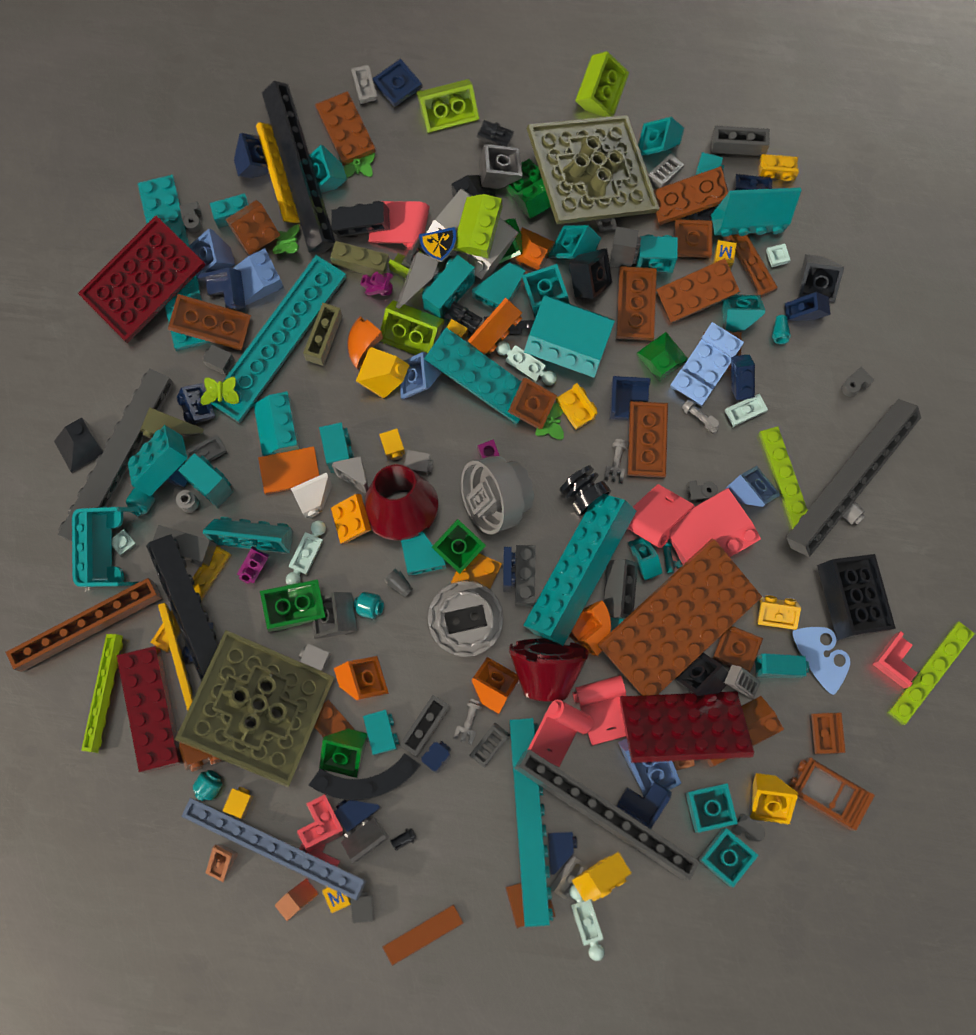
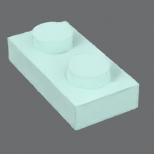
M760 394L725 409V413L733 427L768 411Z

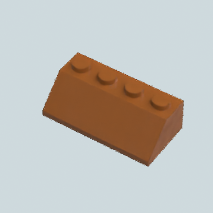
M762 696L742 705L753 746L784 730L776 713ZM727 759L706 760L709 766L713 767Z

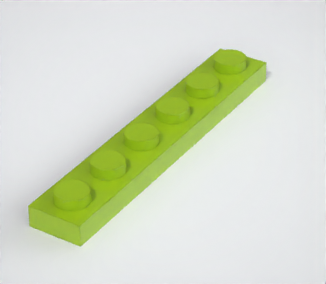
M777 426L760 431L759 435L793 529L808 509L779 427Z
M960 621L956 622L911 681L913 683L911 687L903 691L888 713L905 725L975 633Z
M106 634L81 751L98 753L101 747L102 732L106 725V713L110 706L111 690L114 687L115 671L118 668L116 655H119L123 646L122 635Z

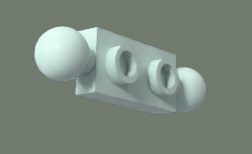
M499 341L496 344V352L499 355H508L505 360L507 363L535 381H538L539 377H541L545 385L551 386L555 384L557 376L553 371H544L547 366L534 356L524 353V350L517 345L511 349L507 341Z
M320 520L314 521L311 525L312 533H304L288 566L294 571L286 576L287 585L301 583L300 574H308L323 543V540L318 537L326 531L324 522Z
M573 884L569 889V894L572 899L576 900V903L571 904V908L583 945L590 944V958L600 961L605 956L603 946L598 944V941L603 940V936L591 899L584 902Z

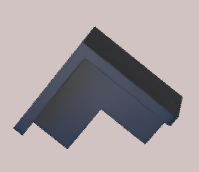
M229 267L198 275V279L206 281L209 296L224 294L225 308L232 310L245 308L240 270Z
M613 376L611 382L610 419L628 420L630 401L648 402L651 378Z
M655 781L645 797L627 787L618 800L616 807L649 829H652L669 802L672 792Z

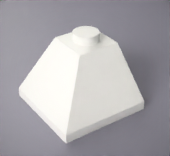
M324 473L291 488L305 518L308 516L309 518L314 517L320 513L319 511L323 510L332 488V483L327 473Z

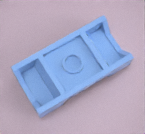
M712 322L670 387L681 392L702 407L731 364V357L737 355L744 342Z

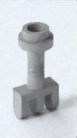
M688 399L682 406L686 414L691 412L705 423V428L712 433H717L719 421L711 415L708 417L695 407V401Z
M615 439V442H613L612 447L616 448L612 467L606 466L604 479L608 480L609 472L613 473L612 481H615L617 474H620L619 482L623 483L625 469L620 468L623 449L628 447L626 440Z
M472 698L470 702L468 701L467 706H470L467 719L464 727L457 725L454 739H458L461 732L463 733L461 741L465 742L467 735H469L468 744L472 745L477 731L471 730L477 710H482L481 701Z

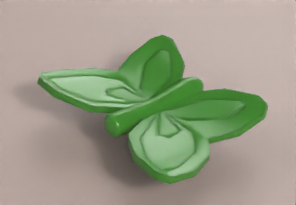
M375 153L360 159H354L353 162L344 165L346 177L352 176L355 172L357 174L361 172L369 177L372 176L373 171L370 164L375 158Z
M299 224L291 227L287 232L278 231L281 236L276 238L279 241H277L278 245L272 250L274 254H281L285 251L287 253L298 251L299 245L295 242L297 241L295 236L300 229Z
M558 403L553 404L543 428L536 430L537 436L549 433L555 439L562 440L564 438L561 426L556 424L561 422V419L556 418L560 417L563 413Z

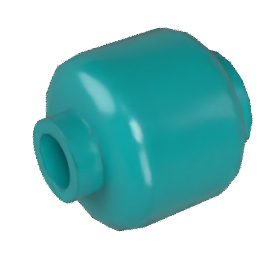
M133 488L126 499L127 507L138 508V512L131 513L140 516L149 512L155 498L153 495L149 496Z
M362 592L359 597L355 598L354 608H356V613L359 616L375 619L378 615L382 614L384 601L378 594Z
M212 770L201 772L192 786L193 791L196 793L195 797L201 801L214 800L223 785L221 776Z

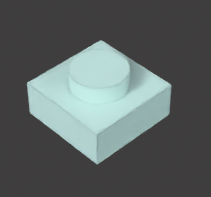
M785 244L767 248L766 252L771 267L790 262Z
M124 529L112 538V546L121 557L137 545Z

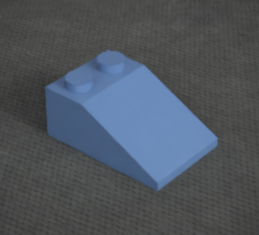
M266 249L248 256L233 268L241 271L245 306L284 288Z
M627 738L618 742L643 797L646 796L654 781L668 790L681 785L672 761L631 763Z

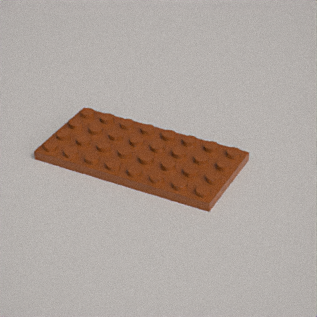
M711 539L597 645L642 696L658 695L762 596L717 541Z

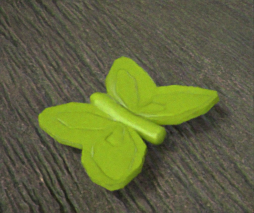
M209 377L204 379L207 391L201 397L200 403L202 405L215 402L217 397L218 401L222 402V396L230 404L239 403V396L234 391L236 386L235 377H230L223 383L222 381L217 383Z

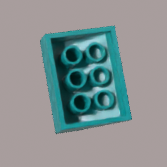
M801 187L729 191L711 214L714 234L727 237L732 234L745 236L749 233H756L757 235H763L768 232H773L774 234L783 233L791 224L802 191Z
M544 295L524 353L595 377L615 320Z
M221 517L211 521L203 529V534L218 546L251 549L254 546L258 550L290 553L293 530L288 524L277 523L276 526L270 525L266 521H258L257 524L251 523L247 519L232 521V518Z

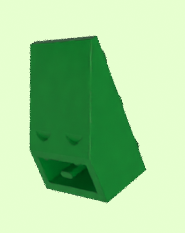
M530 159L521 162L522 178L505 187L520 209L531 219L550 208L551 205L539 167Z

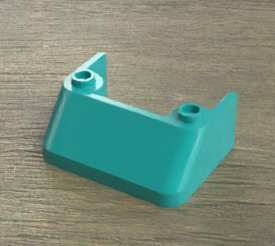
M81 508L74 511L72 515V578L76 586H133L139 583L124 582L123 570L117 566L112 567V528H118L122 525L123 512H138V508Z

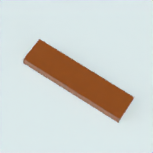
M732 234L727 236L728 242L736 243L735 254L757 293L763 297L777 290L776 283L748 235Z
M453 904L382 948L390 963L394 965L464 922Z

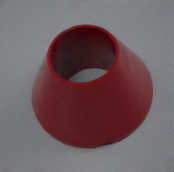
M399 464L382 468L374 477L363 499L370 528L375 534L390 540H406L418 536L419 532L432 525L439 508L438 496L434 487L410 468ZM397 491L409 492L406 496L399 499L386 498L391 493Z
M524 639L516 641L515 646L513 644L509 645V653L524 695L537 701L553 702L555 700L562 701L567 699L589 656V650L586 647L570 642V646H561L547 639Z

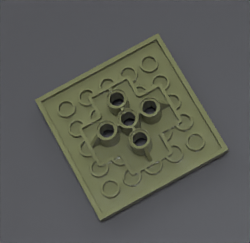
M628 115L528 124L526 129L556 224L656 213L660 209Z
M225 630L175 740L289 787L334 677ZM261 684H268L271 690L264 691L261 688ZM238 693L243 695L244 701H237L234 695ZM253 702H260L263 708L259 710L254 708ZM272 710H279L281 717H274ZM252 720L255 727L248 728L245 725V721Z

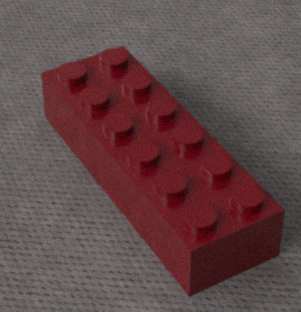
M153 646L116 655L138 771L140 773H148L184 764L179 751V741L175 740L178 733L161 649Z

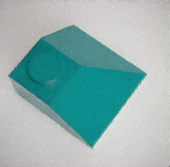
M673 117L644 123L638 144L641 155L666 151L681 144L684 127Z
M320 145L310 154L321 193L335 190L347 180L342 163L324 145Z
M589 225L563 226L548 257L574 259L580 254L595 251L598 248L601 237Z
M735 295L723 300V323L725 330L730 332L744 331L762 317L766 310L761 296Z

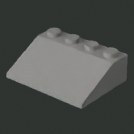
M460 189L437 216L427 233L455 227L457 234L466 198L471 195L465 190ZM500 218L489 259L452 250L450 255L455 258L458 254L475 267V275L481 280L487 279L492 275L519 232Z

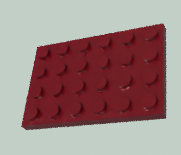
M155 216L78 294L128 343L206 264L166 224Z
M737 691L697 696L694 693L620 696V706L631 763L749 758L754 756L753 745Z

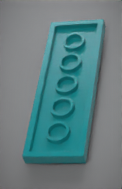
M445 328L424 359L517 424L520 419L510 414L508 410L522 381L451 330Z

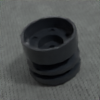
M591 465L572 474L559 490L562 494L568 493L565 497L567 500L574 497L577 498L573 502L572 507L579 516L585 514L589 505L598 497L611 493L610 488L604 481L594 484L599 475L598 473L591 474L594 471Z

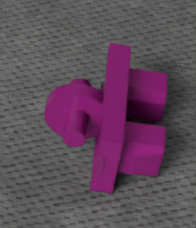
M379 272L373 273L372 276L366 274L362 276L360 285L366 288L365 294L369 296L375 294L388 296L393 291V285L390 282L393 274H381Z
M252 546L237 573L240 576L239 579L247 584L250 582L254 584L270 555L260 552L256 547Z

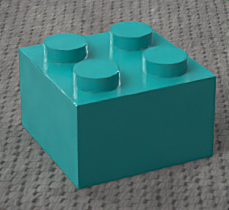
M651 234L640 236L641 243L636 267L657 268V272L673 273L677 261L678 237L671 235L657 237Z
M557 264L522 275L535 317L544 295L569 303L568 294Z
M342 422L319 427L326 464L331 473H335L332 467L333 462L355 458L351 446H348L352 444L348 429L343 427Z
M728 783L685 793L695 833L738 824Z
M722 828L698 860L729 887H734L759 855L727 828Z

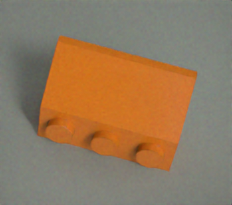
M505 298L468 339V342L484 355L487 352L491 354L497 347L495 343L500 338L504 340L510 333L508 328L512 324L516 326L521 321L522 317L520 315L522 312Z

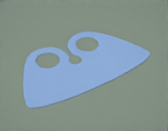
M806 627L794 630V641L801 655L806 656L810 670L820 684L830 694L834 695L839 690L849 671L850 658L848 654L838 649L831 652L829 657L824 656V651H829L836 645L835 633L829 628ZM828 633L831 635L832 642L830 645H823L821 643L820 637L822 634ZM837 654L843 655L846 659L845 664L841 667L834 664V657Z

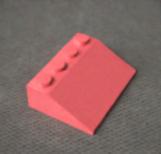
M729 488L693 507L670 529L669 540L683 565L711 539H715L729 557L761 540L753 522Z

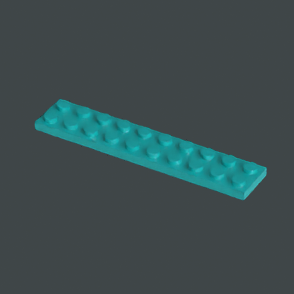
M173 174L137 183L146 224L157 216L190 248L187 230L179 207L181 204ZM197 275L165 305L168 322H170L178 294L203 301ZM171 331L176 351L211 343Z
M316 255L223 380L224 382L230 377L236 378L234 391L239 396V403L230 404L222 396V402H219L217 397L215 402L210 404L240 423L316 320L322 303L327 304L346 279V273Z

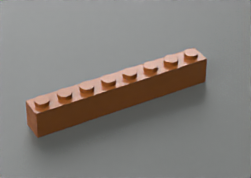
M146 578L5 653L13 670L22 672L162 599L154 581Z

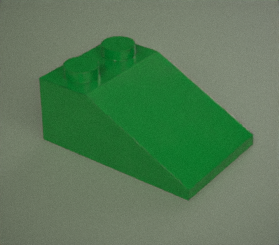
M318 579L260 591L268 633L326 618Z

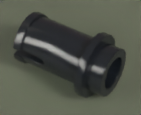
M406 828L404 833L390 839V842L395 851L410 842L414 843L417 836L412 828L409 830Z

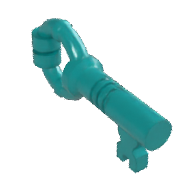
M667 541L663 549L667 573H674V568H680L683 565L680 564L682 563L680 560L677 562L673 561L672 544L670 541Z

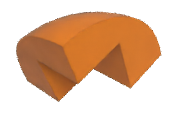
M361 316L352 325L347 342L349 357L357 369L362 366L369 347L373 348L383 339L382 332L369 320L365 321Z
M603 600L583 609L569 635L575 643H580L586 647L589 653L594 656H598L602 652L597 644L611 631L610 615Z

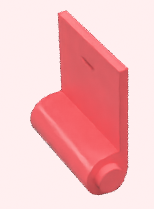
M381 201L389 208L390 230L370 232L368 242L403 243L410 250L419 234L425 233L430 206L418 201Z
M657 484L633 506L637 512L627 529L658 548H662L670 537V529L694 507V504Z
M621 675L575 687V692H572L575 704L579 703L581 711L593 718V727L588 732L591 746L626 737L620 706V696H626V690Z
M555 700L550 704L528 750L530 749L546 761L560 767L576 733H588L593 727V718L561 700Z

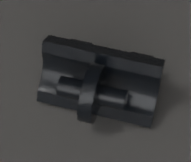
M484 120L477 138L497 146L508 147L514 131L500 126L498 122L494 124Z
M455 301L444 315L445 319L449 321L453 319L467 327L470 334L474 333L482 321L480 316Z

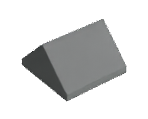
M361 456L333 462L332 467L337 476L364 493L367 492L369 486Z

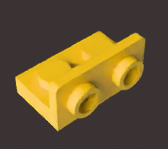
M762 154L760 157L759 176L783 179L784 181L796 180L799 173L797 168L798 157Z
M578 383L555 399L575 430L593 421L597 415L596 405L589 401L585 389L580 387Z
M766 595L759 600L760 609L757 620L759 625L797 629L801 606L795 599L785 598V600H781L775 596Z

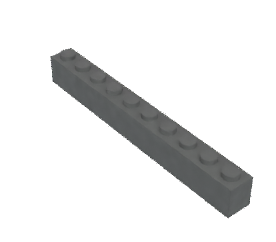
M150 368L143 375L141 385L134 391L130 405L125 407L121 421L115 425L114 434L107 440L104 452L98 456L94 470L88 474L84 488L79 490L78 499L69 508L66 520L61 523L59 536L72 542V515L76 509L104 508L107 506L128 468L129 459L135 455L145 437L140 428L149 407L159 411L174 384L170 377Z
M898 399L889 408V411L879 420L873 431L867 435L865 441L857 447L852 457L845 462L844 467L834 476L831 483L823 489L818 499L811 504L810 509L800 518L797 525L789 531L786 538L791 549L808 557L813 554L921 419L917 405Z
M530 749L524 751L514 768L515 770L680 879L690 880L700 863L698 860Z

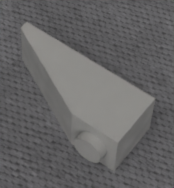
M417 252L413 257L396 308L402 307L433 277L435 278L439 271V267H437L439 261Z

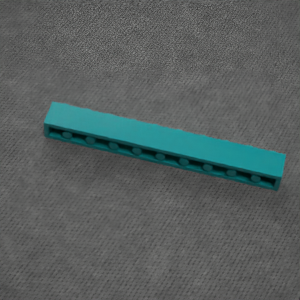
M533 718L510 720L525 927L548 926L550 921H553V909L548 908V900L552 899L551 887H547L546 879L550 878L549 866H545V858L548 857V846L543 845V837H547L546 824H542L541 816H545L544 804H540V796H543V787L514 769L524 751L528 750L538 730V723H534Z

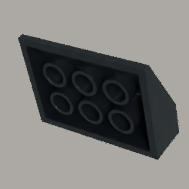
M875 554L831 559L817 565L837 641L896 629Z

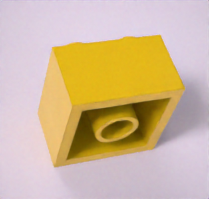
M618 851L572 879V882L584 902L592 899L594 902L600 897L603 898L611 893L613 888L627 882L626 877L632 873Z

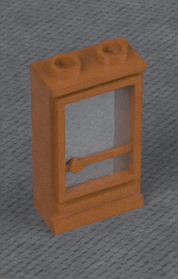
M811 757L806 758V760L802 759L797 768L799 773L796 777L793 776L788 784L798 792L797 799L849 830L856 831L875 795Z

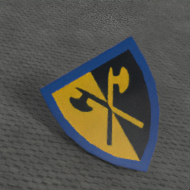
M452 227L419 234L420 244L424 252L437 261H444L456 244V228Z

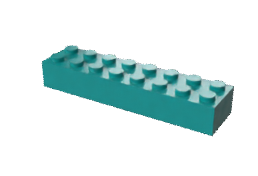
M603 494L589 505L523 625L532 633L564 646L637 512L626 500Z

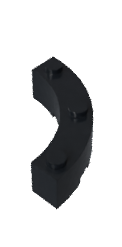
M404 753L386 771L364 779L341 778L320 768L308 786L325 795L339 799H369L386 794L405 783L415 774L421 764Z

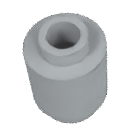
M183 490L176 496V503L184 512H194L199 506L198 498L189 490Z
M854 501L843 517L851 525L854 523L858 525L866 517L863 515L865 510Z

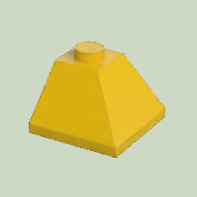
M369 347L356 382L381 398H385L404 381L410 365L395 355Z
M756 773L752 785L749 817L753 820L790 824L798 792L775 775Z

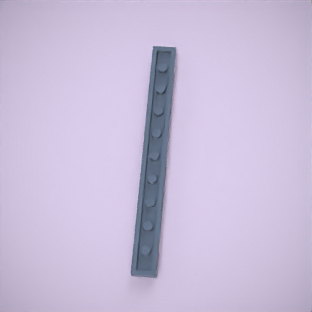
M193 798L189 799L181 816L354 900L359 899L365 886L366 880Z

